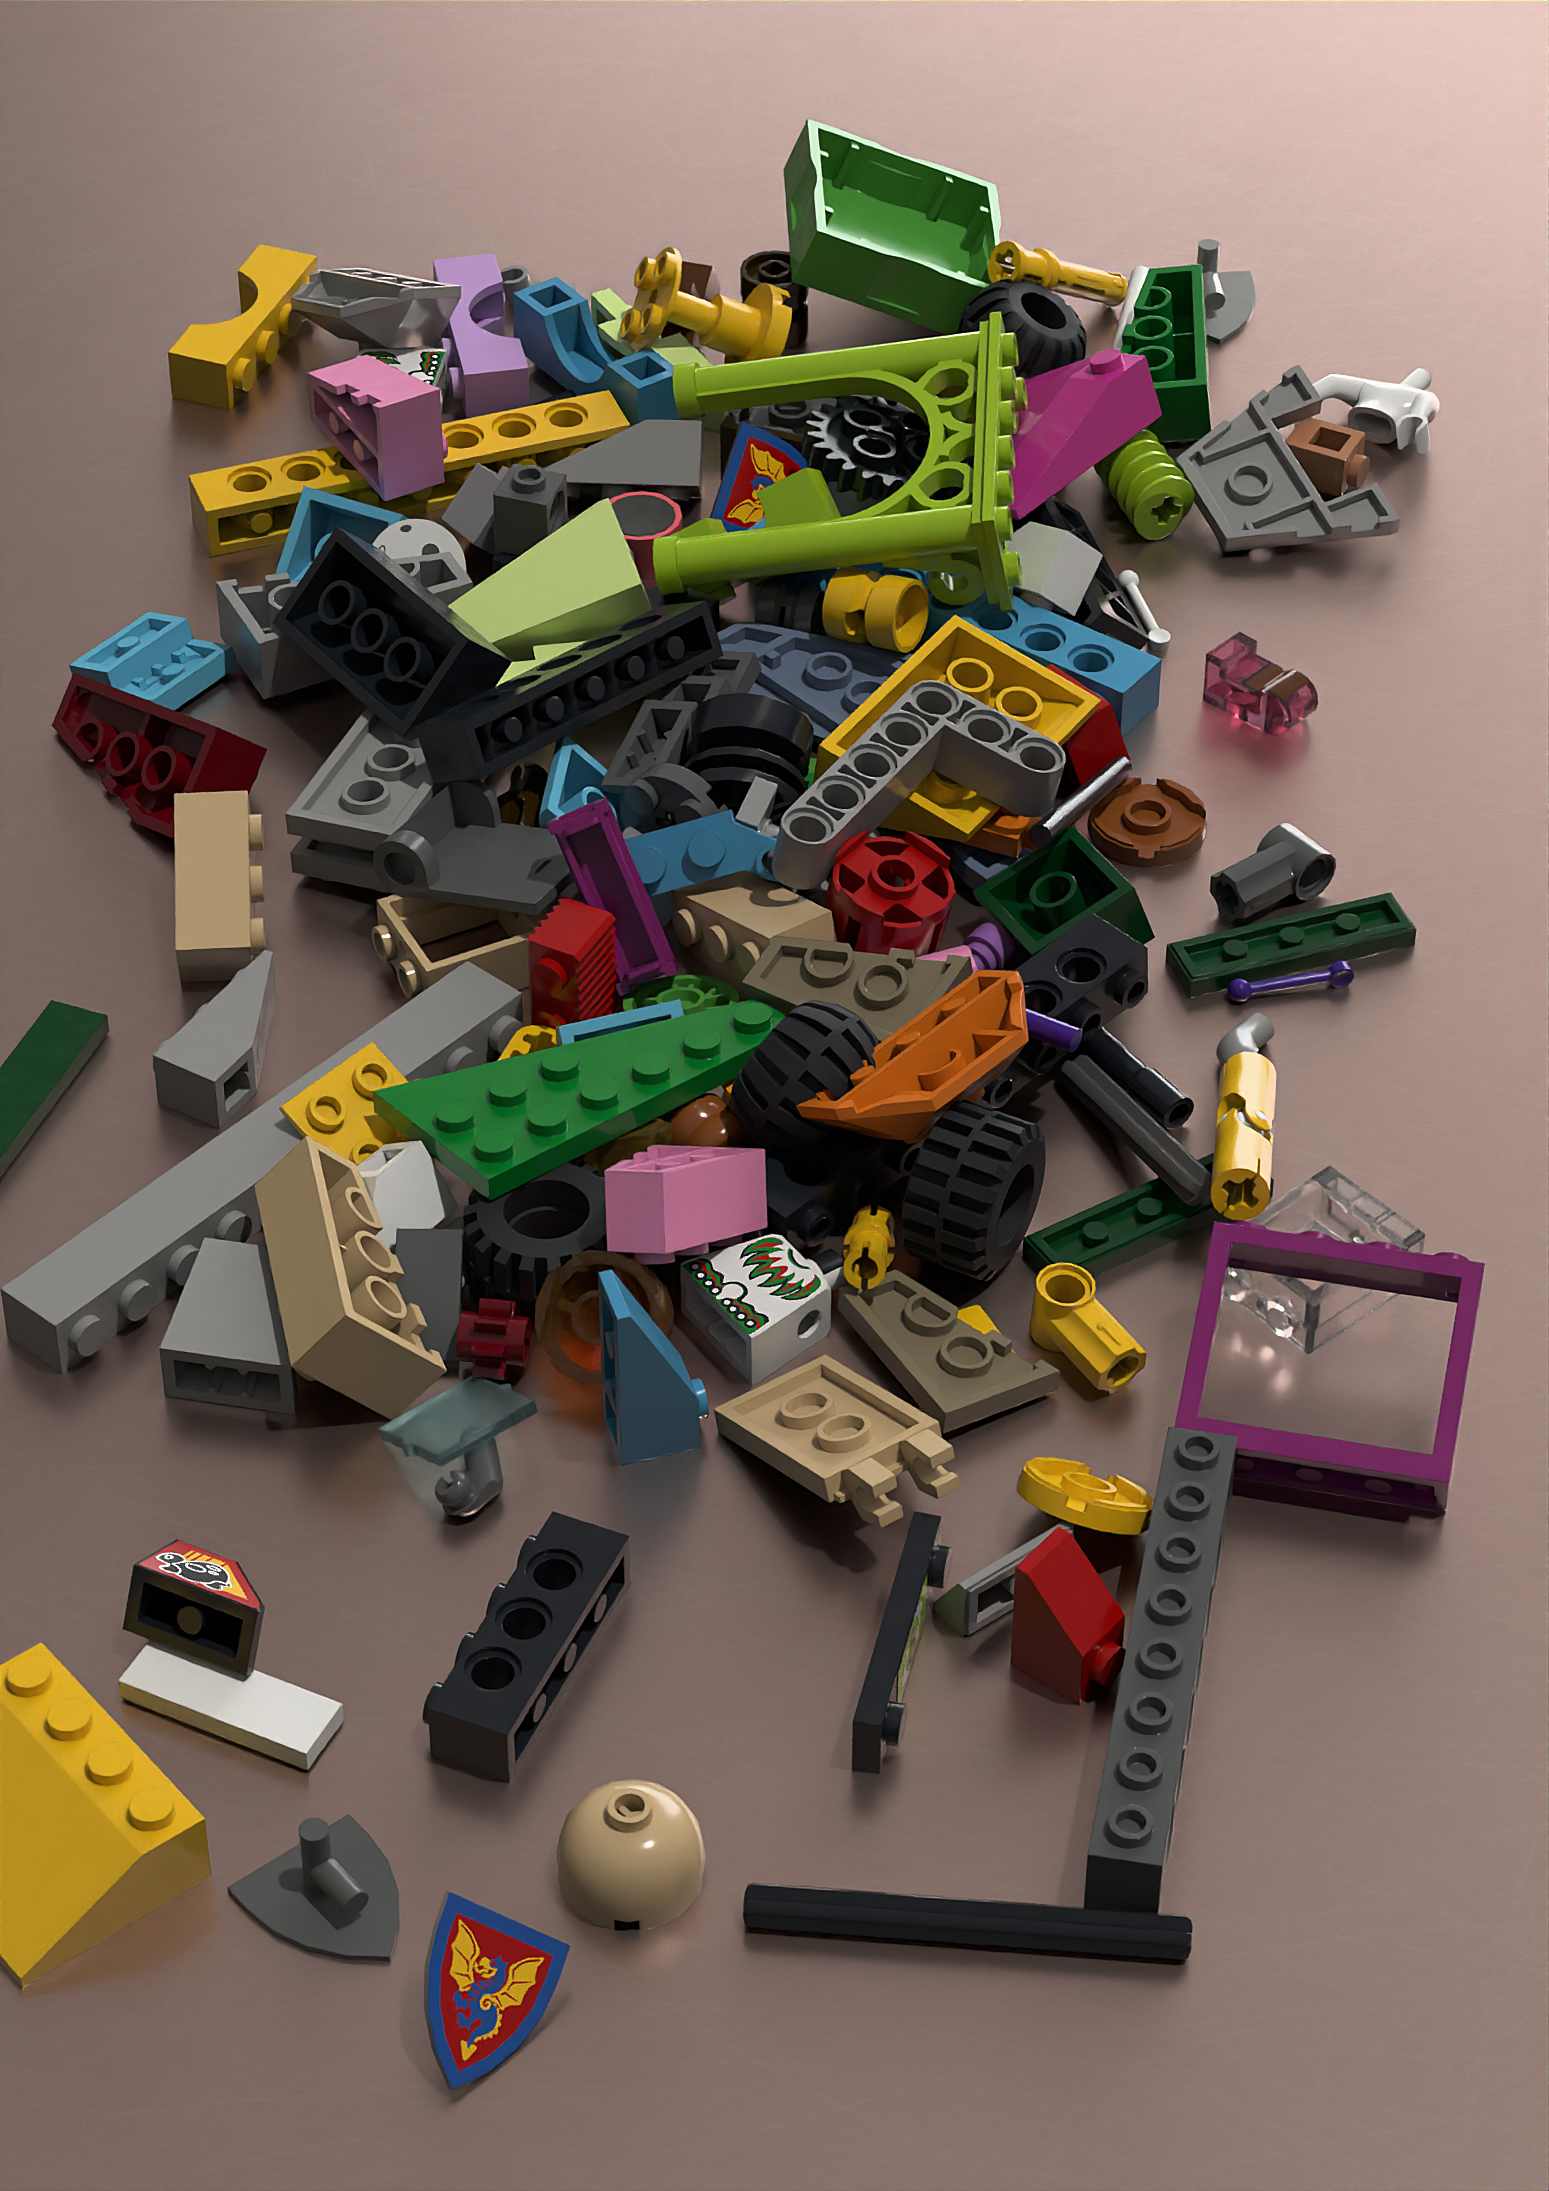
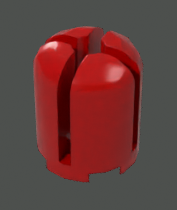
M865 830L847 839L836 854L823 904L824 908L832 912L837 942L850 943L852 950L856 952L889 955L891 948L914 950L915 957L939 952L956 889L954 890L955 883L948 870L950 858L935 843L911 831H906L904 839L888 836L868 838L869 830Z

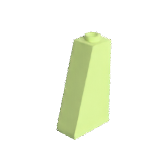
M609 498L595 503L448 605L451 610L512 662L533 660L532 646L589 641L652 610Z

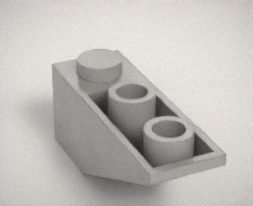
M646 419L543 469L566 474L567 502L578 501L579 494L601 495V500L606 498L610 500L624 493L646 491L663 494L678 505H686L689 503V497L702 498L704 453L702 421Z
M265 949L245 969L239 970L232 981L209 1003L202 1005L194 1017L173 1037L161 1043L153 1054V1070L155 1072L158 1103L220 1129L257 1094L277 1003L273 952Z

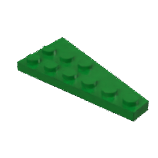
M754 998L372 1091L374 1112L411 1141L421 1140L433 1158L491 1201L736 1078L755 1049L785 1016L761 999Z

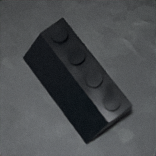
M337 526L272 622L398 735L408 741L418 738L414 726L496 687L512 663L506 655L381 549Z

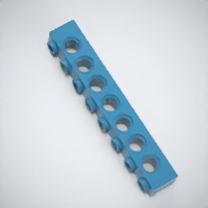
M765 517L748 530L765 528ZM882 562L850 566L879 572L881 576L891 574L921 580L924 583L929 596V614L925 631L921 640L914 648L915 650H918L950 618L957 615L1042 666L1047 667L1053 664L1111 703L1122 737L1159 706L1162 659L1016 596H1013L1012 610L1001 611L999 603H988L986 589H984V592L978 599L969 604L950 605L941 602L931 593L928 586L929 571L883 567ZM840 568L783 574L772 581L784 583L789 590L800 591L804 587L821 589L825 595L830 579ZM948 573L953 577H963L961 574Z

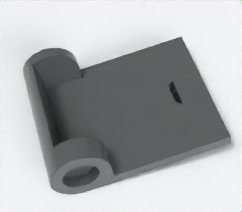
M481 780L449 783L383 841L373 854V867L378 879L387 889L395 894L538 915L574 881L555 835H551L549 829L502 823L498 800L489 786Z

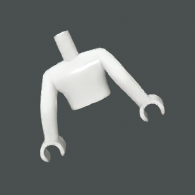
M1422 368L1416 369L1400 384L1384 383L1338 374H1330L1312 384L1322 401L1336 398L1353 407L1348 413L1350 428L1365 432V440L1372 443L1386 444L1397 438V449L1402 450L1406 445L1415 443L1417 453L1425 454L1429 451L1428 423H1431L1438 415L1439 399L1432 392L1424 391L1430 386L1432 380L1426 370ZM1300 421L1294 423L1295 427L1300 423Z

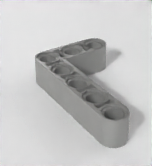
M933 680L920 681L911 686L785 811L781 818L772 858V872L777 880L794 889L805 890L817 887L831 875L836 854L846 840L865 830H869V836L933 770L1015 814L1032 818L1044 816L1051 811L1055 802L1066 762L1065 752L1060 745L1048 737L948 684Z

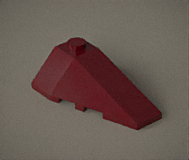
M73 672L52 723V727L82 762L91 765L103 778L102 785L108 792L119 797L129 808L127 813L135 823L173 839L174 794L248 790L249 796L267 752V748L219 727Z

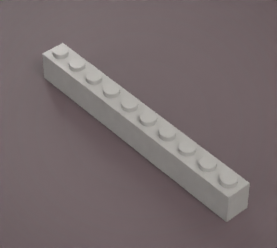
M469 961L464 962L0 1288L7 1336L61 1374L86 1356L94 1354L109 1339L134 1321L145 1317L152 1308L185 1286L204 1237L245 1243L263 1229L260 1223V1212L254 1185L304 1138L279 1110L280 1106L371 1042L379 1048L408 1082L494 1062L501 1056L516 1031L523 1027L522 993Z

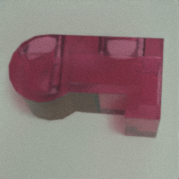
M1239 631L1206 654L1203 701L1265 733L1274 736L1282 735L1317 709V691L1313 683L1303 673L1293 669L1284 671L1282 667L1256 654L1257 641Z

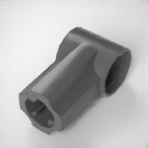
M1280 824L1265 835L1255 854L1212 875L1210 893L1218 905L1219 912L1231 922H1235L1290 894H1294L1301 900L1315 898L1324 891L1332 880L1336 869V860L1328 851L1292 824Z

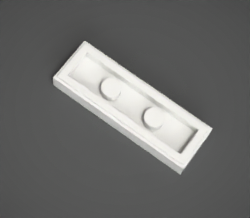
M152 1640L148 1641L118 1680L120 1697L305 1770L311 1767L344 1721L342 1703L256 1670L248 1676H244Z

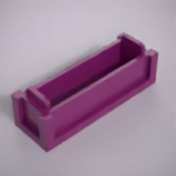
M607 796L549 820L547 823L551 835H555L583 903L611 912L616 918L613 923L616 930L613 934L617 939L613 944L617 947L614 951L617 957L614 961L617 969L614 973L618 976L615 986L619 995L622 996L632 992L634 987L662 975L667 977L677 973L679 969L678 963Z

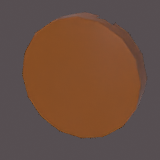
M1126 778L1090 809L1087 828L1091 842L1104 855L1122 864L1144 868L1170 866L1190 858L1202 847L1207 831L1206 810L1203 801L1192 790L1172 780L1157 778L1156 785L1141 784V778Z

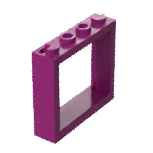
M1214 1221L1175 1427L1237 1436L1234 1478L1446 1512L1481 1299L1485 1263L1470 1261L1466 1257L1453 1252H1440L1429 1255L1403 1251L1398 1246L1388 1242L1375 1241L1365 1245L1339 1241L1328 1234L1318 1231H1305L1294 1234L1268 1230L1265 1226L1252 1221H1236L1232 1224ZM1229 1267L1457 1303L1432 1455L1200 1417Z

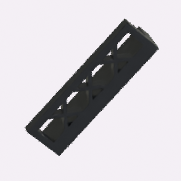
M1051 496L1020 520L1012 519L1013 533L1031 521L1069 531L1102 553L1080 512L1055 496ZM1104 556L1097 567L1076 615L1071 616L1051 611L1104 635L1108 633L1121 642L1139 650L1150 640Z

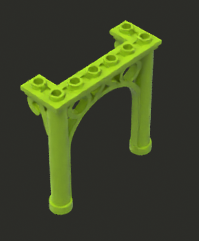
M1001 311L990 313V321L980 322V329L976 332L700 367L697 362L674 365L673 391L677 412L681 420L704 418L706 413L837 396L870 395L887 398L910 408L927 425L930 431V439L926 455L914 475L890 497L861 512L824 521L681 538L679 535L655 538L653 542V564L660 593L662 595L683 593L687 591V586L882 562L883 567L929 571V589L934 597L943 603L950 605L969 604L978 599L984 592V589H986L989 604L999 603L1001 611L1012 610L1013 586L1022 585L1023 579L1019 552H1009L1007 541L1013 540V525L1010 508L1005 505L1014 504L1013 480L1009 470L1015 469V451L1011 435L1018 434L1019 411L1028 409L1024 377L1016 378L1014 366L1019 365L1016 336L1014 332L1005 333ZM974 455V470L967 464L961 463V461ZM949 486L963 488L957 496L948 500L936 501L929 498L941 488ZM948 573L961 574L963 577H953Z

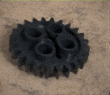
M856 396L855 404L852 405L839 398L836 401L835 407L824 403L821 405L820 412H811L810 420L806 422L801 444L803 446L802 458L809 459L808 468L821 471L825 482L837 481V492L842 493L852 490L857 493V501L862 502L868 498L877 499L878 504L898 491L917 471L928 449L930 431L925 422L914 411L908 410L901 403H897L896 407L889 406L882 397H878L876 404H869L862 397ZM974 455L962 460L961 463L967 464L974 470ZM957 486L941 488L929 498L936 501L948 500L957 496L963 488Z

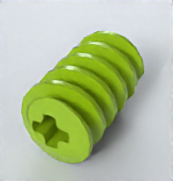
M1147 428L1141 430L1093 466L1104 485L1109 488L1113 498L1117 500L1120 508L1126 513L1129 521L1134 524L1136 531L1146 539L1158 541L1171 535L1179 527L1193 505L1195 493L1191 484L1184 478L1181 470L1176 467L1174 460L1168 456L1156 435Z

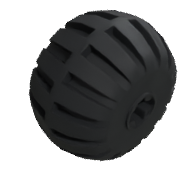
M1003 279L988 285L970 300L964 308L959 322L957 334L976 332L980 329V322L990 321V313L1001 311L1005 333L1014 332L1017 340L1019 365L1014 366L1016 378L1024 377V380L1081 361L1086 357V331L1078 314L1059 295L1050 292L1049 288L1039 283L1034 284L1030 280L1014 281L1012 279Z
M810 1000L800 1004L787 1014L765 1037L735 1078L730 1096L739 1122L755 1142L769 1150L776 1146L800 1154L810 1153L808 1151L816 1148L833 1131L837 1132L840 1128L801 1117L796 1105L817 1097L815 1093L825 1088L835 1096V1101L852 1090L854 1086L850 1080V1075L865 1067L862 1060H866L868 1066L876 1068L875 1059L872 1057V1054L875 1051L874 1047L879 1044L877 1037L861 1017L838 1004L819 1000Z

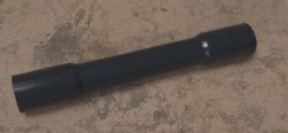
M1103 1027L1094 1038L1079 1044L1078 1048L1128 1090L1131 1098L1166 1129L1174 1130L1181 1127L1191 1116L1194 1108L1193 1101L1158 1070L1148 1067Z

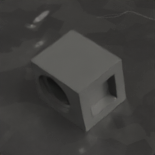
M513 464L493 494L495 551L520 556L568 523L566 474L544 470L534 465L522 466Z

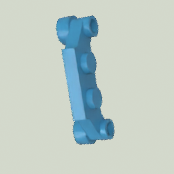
M732 809L625 839L649 897L744 870L759 875L761 879H766L777 885H784L776 879L767 863L768 854L775 849L778 835L769 837L736 822Z

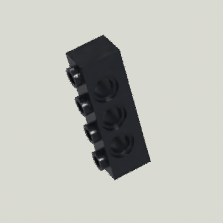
M552 1511L538 1535L527 1537L518 1556L517 1568L507 1584L499 1583L493 1590L488 1602L486 1617L476 1633L468 1632L464 1636L457 1650L454 1668L445 1682H436L427 1695L422 1717L423 1722L429 1725L431 1757L507 1783L511 1782L631 1584L630 1536Z

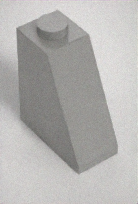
M204 1237L159 1348L165 1396L296 1415L299 1407L296 1371L291 1367L288 1360V1348L282 1319L278 1312L279 1305L273 1275L269 1267L267 1246Z

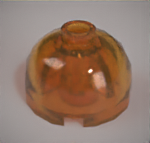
M587 1250L575 1255L578 1257L570 1259L563 1267H556L546 1277L536 1299L534 1328L539 1342L545 1343L548 1354L554 1360L550 1361L559 1373L581 1384L602 1385L598 1272L612 1270L669 1341L673 1334L674 1308L666 1284L649 1265L641 1264L623 1252Z

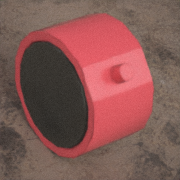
M646 491L628 492L611 498V505L628 547L634 553L635 565L640 579L655 577L653 564L654 539L670 536L682 530L680 506L663 494Z

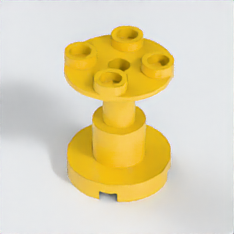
M667 247L655 259L644 257L641 260L634 277V286L639 289L633 308H629L622 319L619 334L620 338L630 341L634 350L643 351L650 348L668 321L698 332L700 345L725 354L724 364L781 357L792 318V308L782 305L786 298H790L788 291L768 283H762L754 288L744 303L720 294L715 295L708 302L678 291L681 281L682 259L677 249Z

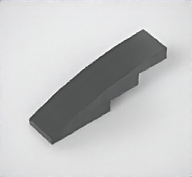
M722 651L724 656L693 671L691 675H685L671 682L662 700H645L600 784L604 793L622 794L623 790L641 772H647L655 764L671 763L683 767L687 762L686 749L692 712L701 702L715 696L749 693L762 670L755 652Z

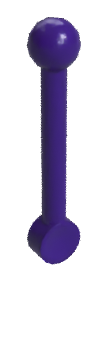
M1338 961L1325 971L1250 983L1245 979L1237 978L1230 982L1227 992L1231 1000L1242 1003L1248 1000L1250 995L1328 982H1331L1334 987L1342 988L1353 981L1354 973L1348 962Z

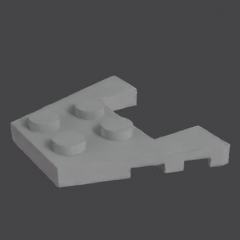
M1300 365L1293 366L1287 370L1282 376V382L1269 392L1263 389L1249 400V408L1231 422L1225 419L1176 458V467L1181 470L1184 478L1191 484L1195 493L1194 503L1225 552L1384 536L1398 532L1400 518L1377 483L1324 502L1279 433L1278 429L1321 413L1322 399Z

